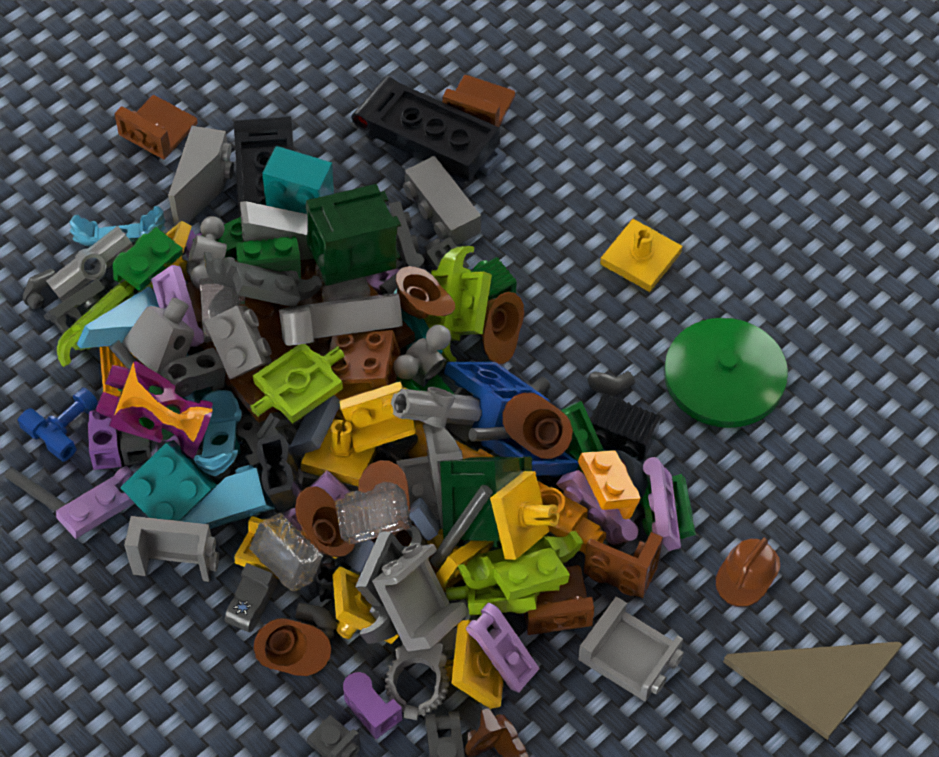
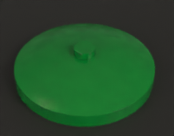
M712 318L687 327L674 339L666 355L664 378L667 390L673 401L690 417L711 426L736 428L762 420L777 407L786 388L788 368L785 356L779 345L759 327L733 318Z

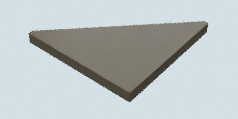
M900 642L734 653L727 654L724 657L723 663L828 740L901 650L903 644Z

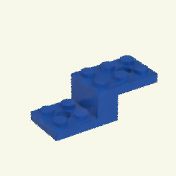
M447 362L444 374L453 379L455 385L467 389L473 394L474 398L480 401L481 416L479 421L473 423L472 428L504 427V408L507 402L518 394L535 393L547 401H551L496 362ZM513 439L481 441L483 447L493 450L500 457L532 456V471H535L536 477L542 475L561 477L563 474L576 471L579 464L578 461L565 452L553 459H542L533 455Z

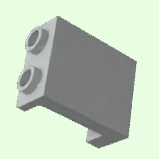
M131 516L124 546L133 575L146 576L149 559L199 564L202 580L210 582L212 571L216 572L218 569L219 552H215L216 537H211L209 524Z
M415 543L406 547L402 551L403 556L383 566V572L372 581L407 651L431 649L469 614L464 602L449 603L428 560L437 551L434 544L421 546L420 543Z
M615 597L580 645L578 660L646 702L651 693L657 695L667 679L664 675L669 667L675 669L684 655V652L681 651L683 638L677 635L673 641L627 613V603Z

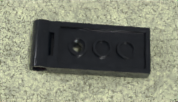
M388 76L382 79L351 115L353 123L361 130H369V135L422 160L435 156L446 171L468 181L472 179L500 144L499 127L405 86Z
M291 116L234 120L239 217H241L240 202L247 201L266 205L262 173L275 147L278 146L294 151Z

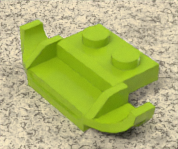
M462 246L451 249L442 258L437 270L431 271V274L441 287L452 297L455 302V310L447 316L429 315L424 320L429 329L434 325L445 326L450 331L451 341H459L460 335L483 334L492 275L484 271L471 272L470 269L463 267L466 254L474 252V246ZM449 343L446 348L441 349V355L446 359V364L447 362H456V358L451 353Z
M126 280L117 284L63 333L58 340L56 349L58 360L63 367L72 362L70 359L71 347L75 351L86 349L80 348L77 345L85 325L133 297L135 287ZM149 283V284H148L145 288H143L142 290L146 289L147 287L152 288L153 285H152L151 283Z
M576 530L564 537L544 536L516 560L505 559L503 549L500 548L487 553L477 554L469 560L466 566L464 564L458 565V570L470 588L481 589L498 584L508 601L568 583L570 574L563 563L575 556L580 550L583 541Z

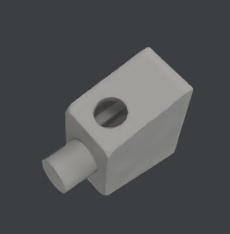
M172 298L166 309L154 306L147 307L124 338L122 344L146 367L161 375L163 369L169 363L187 356L194 337V330L182 321L189 307L188 304L178 298Z

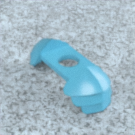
M155 206L147 215L141 216L140 223L120 225L118 227L127 233L126 236L131 242H135L141 235L148 234L155 227L162 232L166 229L164 226L166 221L164 211L159 206ZM79 215L73 216L69 222L71 226L70 232L74 235L72 239L79 244L89 247L116 227L98 228L96 221L89 222Z
M216 390L203 396V400L213 403V411L204 435L203 452L200 455H196L194 461L198 468L213 476L223 473L234 462L238 454V450H235L237 423L241 419V409L239 408L238 400L234 398L232 392L227 390ZM216 436H228V440L221 445L211 444Z

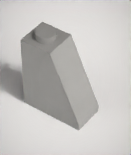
M247 201L240 202L243 242L251 240L261 241L262 239L267 241L268 239L292 238L295 236L298 241L300 259H314L306 240L307 214Z

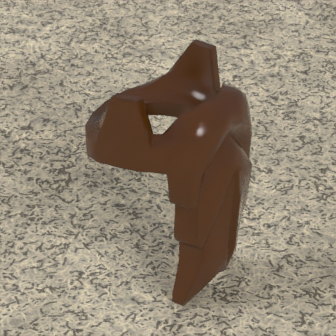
M489 708L481 711L480 727L478 730L474 729L467 733L465 752L468 757H475L493 747L503 757H530L516 729L508 718L502 714L494 716Z

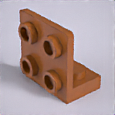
M464 75L455 91L446 89L442 96V102L500 127L515 98V91Z
M152 95L137 112L130 111L121 106L114 113L120 136L164 160L189 134L191 126L198 124L196 117L155 95Z
M393 330L367 331L332 336L329 352L338 346L345 355V358L331 366L332 371L343 384L371 383L372 389L375 390L397 382V375L394 372L393 365L395 360L401 356Z
M651 532L646 543L640 541L634 557L596 540L589 539L586 544L584 573L598 583L606 582L617 587L626 595H636L643 598L658 569L663 537Z
M579 565L566 568L570 574L568 583L560 585V591L540 593L537 596L536 609L523 613L527 635L592 626L594 617L592 597L587 598L582 570Z

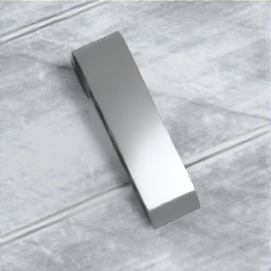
M383 294L279 309L282 339L286 345L306 344L314 342V338L388 329L403 325L399 294Z

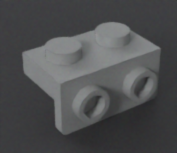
M237 305L204 321L229 379H235L253 369L272 363L269 356L272 354L271 348L267 340L260 336L257 329L259 322L252 309H248L247 306Z

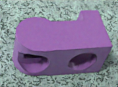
M89 411L88 422L89 454L93 470L122 467L119 431L109 426L111 418L97 411Z
M355 672L345 678L343 683L344 700L375 739H378L402 721L401 706L394 698L385 703L372 688V681L368 675Z

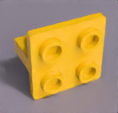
M401 381L339 401L345 420L352 425L351 435L356 452L371 449L416 433L414 420L400 419L393 415L391 401L394 393H398L401 389H407L403 388Z

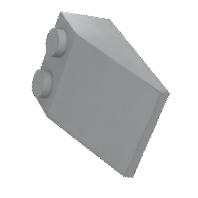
M191 126L168 194L174 226L180 221L187 224L191 222L224 190L227 179L232 178L234 162L230 161L231 144L227 143L226 131Z

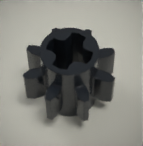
M334 560L323 564L319 561L317 562L318 567L315 572L308 571V580L312 582L308 585L309 593L314 594L317 592L320 596V602H323L325 599L335 600L333 574L338 568L335 566Z

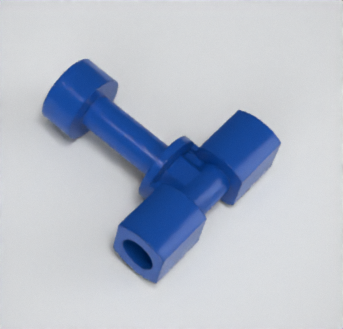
M84 387L73 395L75 402L57 418L50 415L45 419L34 409L29 408L17 419L22 430L35 440L43 439L48 451L62 462L67 461L76 452L74 441L66 436L67 430L65 427L83 411L89 414V411L95 410L98 405L95 396Z

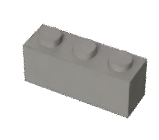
M435 156L405 170L403 188L407 197L416 201L421 215L424 219H429L432 222L434 230L441 240L451 237L455 245H458L481 233L480 213Z

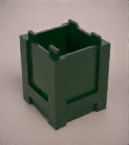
M377 184L306 200L307 246L318 265L326 286L396 269V261L400 259L396 250L397 227H401V223L397 216H391L385 202H388V197L385 191L380 192Z
M532 456L472 457L440 461L443 540L481 485H486L493 491L490 496L492 497L524 471H532ZM490 497L456 546L463 545V540L494 541V547L502 546Z

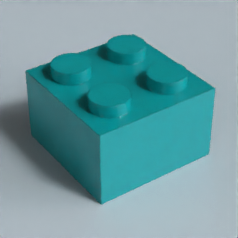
M275 147L262 173L266 206L307 214L306 200L334 194L332 162L282 147Z
M175 440L166 442L120 488L149 518L180 521L217 484L204 471L198 468L194 460L187 458L182 453L181 447Z

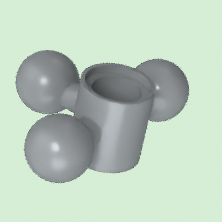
M215 216L207 217L202 221L200 230L203 236L196 235L190 249L189 261L186 265V271L190 276V280L198 289H207L214 283L208 277L205 268L204 252H210L213 260L223 259L227 249L226 244L215 241L222 237L225 230L222 220Z
M443 325L432 326L427 331L426 339L421 338L407 350L405 355H401L395 360L393 365L395 374L405 380L412 378L424 386L425 379L433 378L446 364V359L437 350L444 349L449 345L451 341L450 331Z

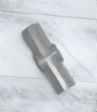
M116 226L91 247L80 250L74 260L46 280V282L63 302L90 281L101 278L105 274L106 269L113 264L116 255H119L121 252H127L133 247V244L124 232ZM87 259H97V264L92 270H84V263Z
M429 387L427 391L401 389L398 393H394L391 401L393 415L398 418L420 420L440 428L446 427L447 423L472 425L473 422L479 421L482 412L479 400L473 396L455 395L435 387Z

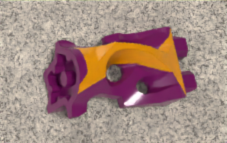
M133 362L130 369L112 365L105 384L122 391L119 397L102 392L95 411L111 418L110 427L160 443L163 439L161 433L163 428L177 436L182 453L187 458L193 460L207 430L213 411V403L207 400H201L199 403L183 399L175 394V385L139 362ZM149 387H160L162 394L154 395L149 392ZM168 407H175L180 413L177 414L169 410ZM141 417L153 421L154 427L149 429L139 423V419Z

